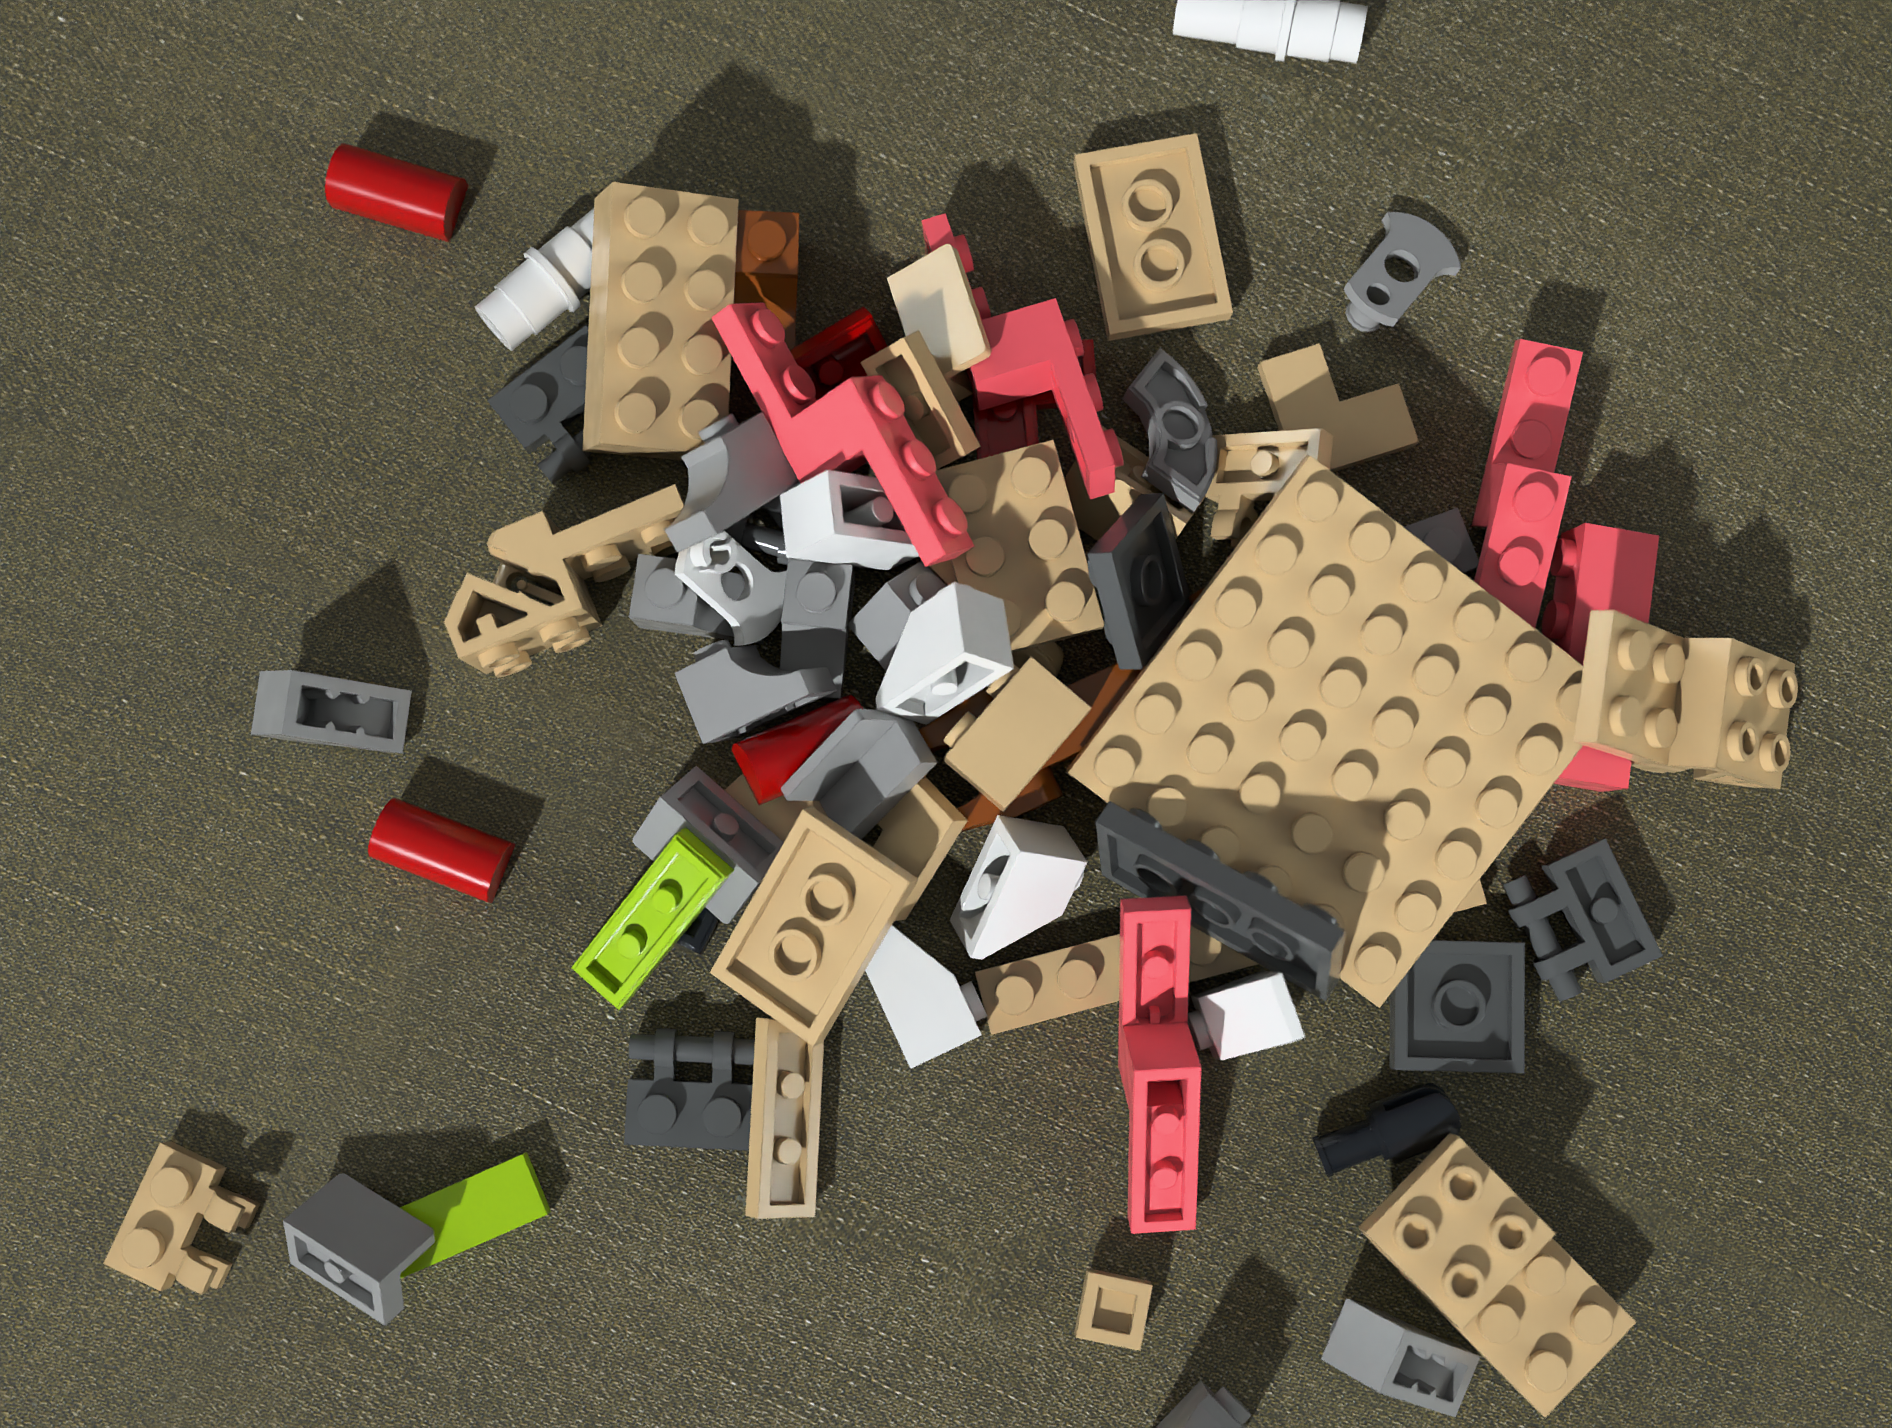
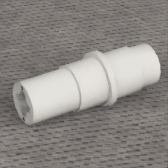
M1178 0L1173 35L1235 44L1236 48L1276 54L1275 61L1284 62L1285 56L1323 62H1328L1331 59L1357 63L1368 6L1340 2V0Z
M594 208L571 227L566 226L540 249L529 248L523 253L525 261L494 286L495 290L475 306L481 319L511 351L532 334L537 335L565 310L568 309L574 312L581 306L579 299L590 290Z

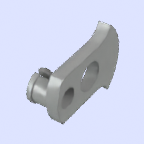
M1387 212L1382 219L1385 227L1384 240L1344 287V291L1351 301L1346 307V316L1354 328L1364 332H1372L1381 326L1380 323L1394 327L1434 278L1441 275L1456 276L1461 266L1453 245L1437 227L1428 221L1402 212ZM1399 258L1406 261L1413 269L1414 280L1400 282L1393 279L1385 269V260Z

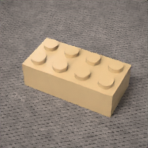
M612 182L595 197L583 451L683 461L681 456L704 444L698 432L729 415L731 353L711 317L729 304H734L739 199Z

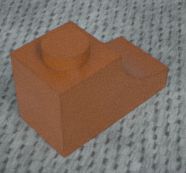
M738 210L734 304L764 303L767 309L773 312L780 320L785 331L784 341L789 350L795 347L799 213Z

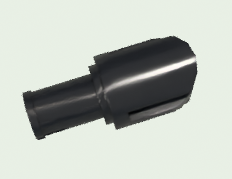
M1434 1083L1416 1085L1383 1099L1368 1103L1370 1110L1365 1112L1366 1119L1319 1137L1317 1135L1312 1137L1326 1174L1328 1177H1331L1334 1173L1381 1155L1385 1161L1391 1159L1393 1165L1435 1149L1449 1133L1458 1136L1461 1129L1460 1114L1443 1088Z

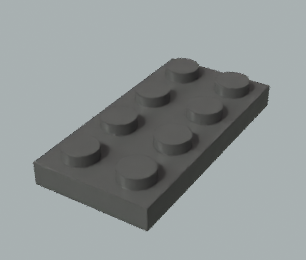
M1109 801L1096 820L1102 876L1141 898L1186 895L1191 908V926L1267 969L1282 973L1283 978L1327 1001L1340 978L1346 930L1339 927L1337 920L1331 914L1316 905L1304 904L1300 906L1279 894L1278 889L1271 881L1258 873L1245 871L1242 874L1220 862L1219 856L1211 848L1197 840L1188 839L1186 842L1181 841L1163 831L1161 824L1145 811L1137 808H1131L1127 811Z

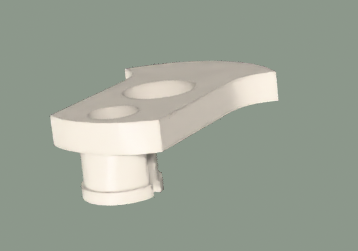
M724 530L679 552L675 575L729 622L734 633V646L748 645L767 637L781 621L787 569L777 572L768 570ZM734 566L739 568L744 577L743 592L736 600L729 598L725 594L721 584L722 574L730 571Z

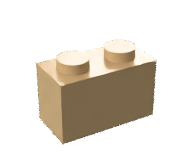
M1032 657L1028 659L1021 669L1013 664V670L992 682L986 690L994 698L978 719L968 711L943 740L952 748L946 754L944 762L1002 812L1009 807L1091 710L1088 704Z

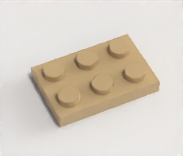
M1197 133L1076 154L1073 165L1108 341L1230 320L1233 310Z
M1054 440L936 470L935 474L947 496L953 499L964 512L968 523L967 533L974 544L973 548L951 560L956 581L959 584L971 586L975 590L1004 600L1012 653L1104 628L1102 614L1094 585L1089 578L1088 563Z
M814 807L803 809L710 973L814 1047L822 1043L919 879Z

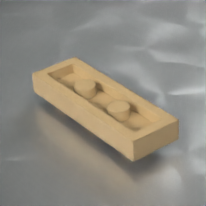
M756 1018L745 1216L756 1219L815 1217L824 1041L813 1047L774 1018Z

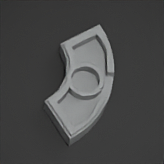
M1159 348L1129 386L1122 400L1140 417L1149 436V460L1141 477L1193 514L1206 495L1213 480L1217 463V440L1212 436L1211 426L1205 412L1208 405L1200 389L1186 370L1173 357Z

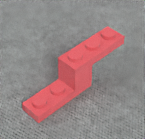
M946 213L921 220L926 255L945 244H950L958 250L965 273L974 271L966 237L964 234L953 236ZM983 288L971 289L991 347V354L988 358L966 369L978 410L982 411L1052 390L1090 500L1115 493V468L1123 466L1122 452L1113 428L1103 431L1097 412L1103 410L1102 396L1095 375L1093 373L1083 375L1077 357L1083 356L1084 350L1075 320H1063L1056 298L991 317Z
M764 303L729 304L711 317L757 404L776 435L800 484L826 470L851 473L866 462H869L925 567L955 559L974 547L967 533L968 523L964 512L953 499L947 496L935 474L936 463L932 453L924 443L916 439L904 416L905 406L901 396L891 384L884 380L882 375L849 378L817 401L812 379L803 368L797 365L784 341L785 331L780 320L773 312L767 309Z
M1518 339L1514 343L1472 526L1486 529L1474 582L1532 627L1536 628L1572 476L1554 472L1583 352Z
M1186 895L1120 899L1118 1067L1129 1108L1127 1217L1131 1234L1196 1230L1201 1064L1188 1025L1191 908Z

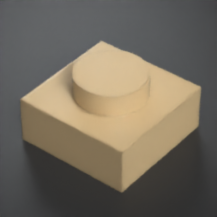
M1087 1268L1075 1326V1337L1141 1351L1153 1287L1151 1281Z

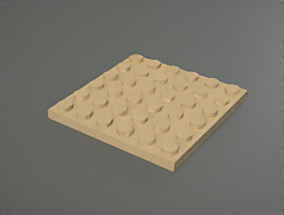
M1308 455L1300 462L1066 771L1107 803L1110 801L1127 811L1131 808L1143 810L1161 824L1163 831L1181 841L1186 842L1188 839L1197 840L1211 848L1219 856L1220 862L1242 874L1245 871L1258 873L1271 881L1278 889L1279 894L1300 906L1304 904L1316 905L1331 914L1337 920L1339 927L1346 930L1340 979L1380 1008L1583 745L1574 742L1583 665L1319 461Z

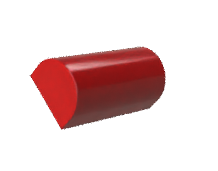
M342 143L333 153L328 166L325 180V195L327 202L332 208L450 242L469 185L464 178Z
M862 306L794 347L790 352L797 365L803 368L812 379L816 390L815 398L818 401L828 394L827 392L832 391L849 378L867 376L861 362L888 346L871 313Z
M846 695L733 744L731 750L759 806L783 796L781 787L853 711L863 709L854 696Z
M392 798L385 805L375 823L369 841L368 855L373 859L492 903L516 844L401 799Z

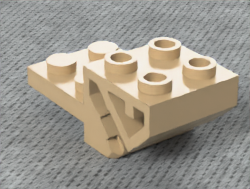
M671 485L563 531L543 511L494 531L487 542L490 554L500 562L493 582H488L467 573L444 621L458 658L485 674L494 671L495 676L499 678L517 673L532 664L529 656L553 647L555 653H561L587 643L591 639L589 631L603 625L584 580L593 577L595 582H603L616 578L630 570L629 561L638 558V554L646 555L652 552L653 556L665 557L677 552L664 530L678 517L685 504V500L676 485ZM523 576L526 577L528 580L545 586L548 590L525 582L524 580H519L517 582V587L521 591L516 593L511 591V583L516 577ZM522 592L530 594L532 596H535L537 598H540L555 605H545L543 603H540L536 600L527 597Z
M1590 610L1574 742L1632 760V767L1645 771L1676 773L1687 769H1694L1693 779L1741 787L1781 789L1782 772L1786 769L1790 760V743L1787 738L1789 713L1798 694V683L1794 674L1795 663L1733 638H1683L1615 610Z
M1449 1133L1358 1227L1370 1242L1399 1269V1273L1438 1313L1444 1316L1545 1418L1637 1323L1553 1239L1556 1233L1459 1136Z

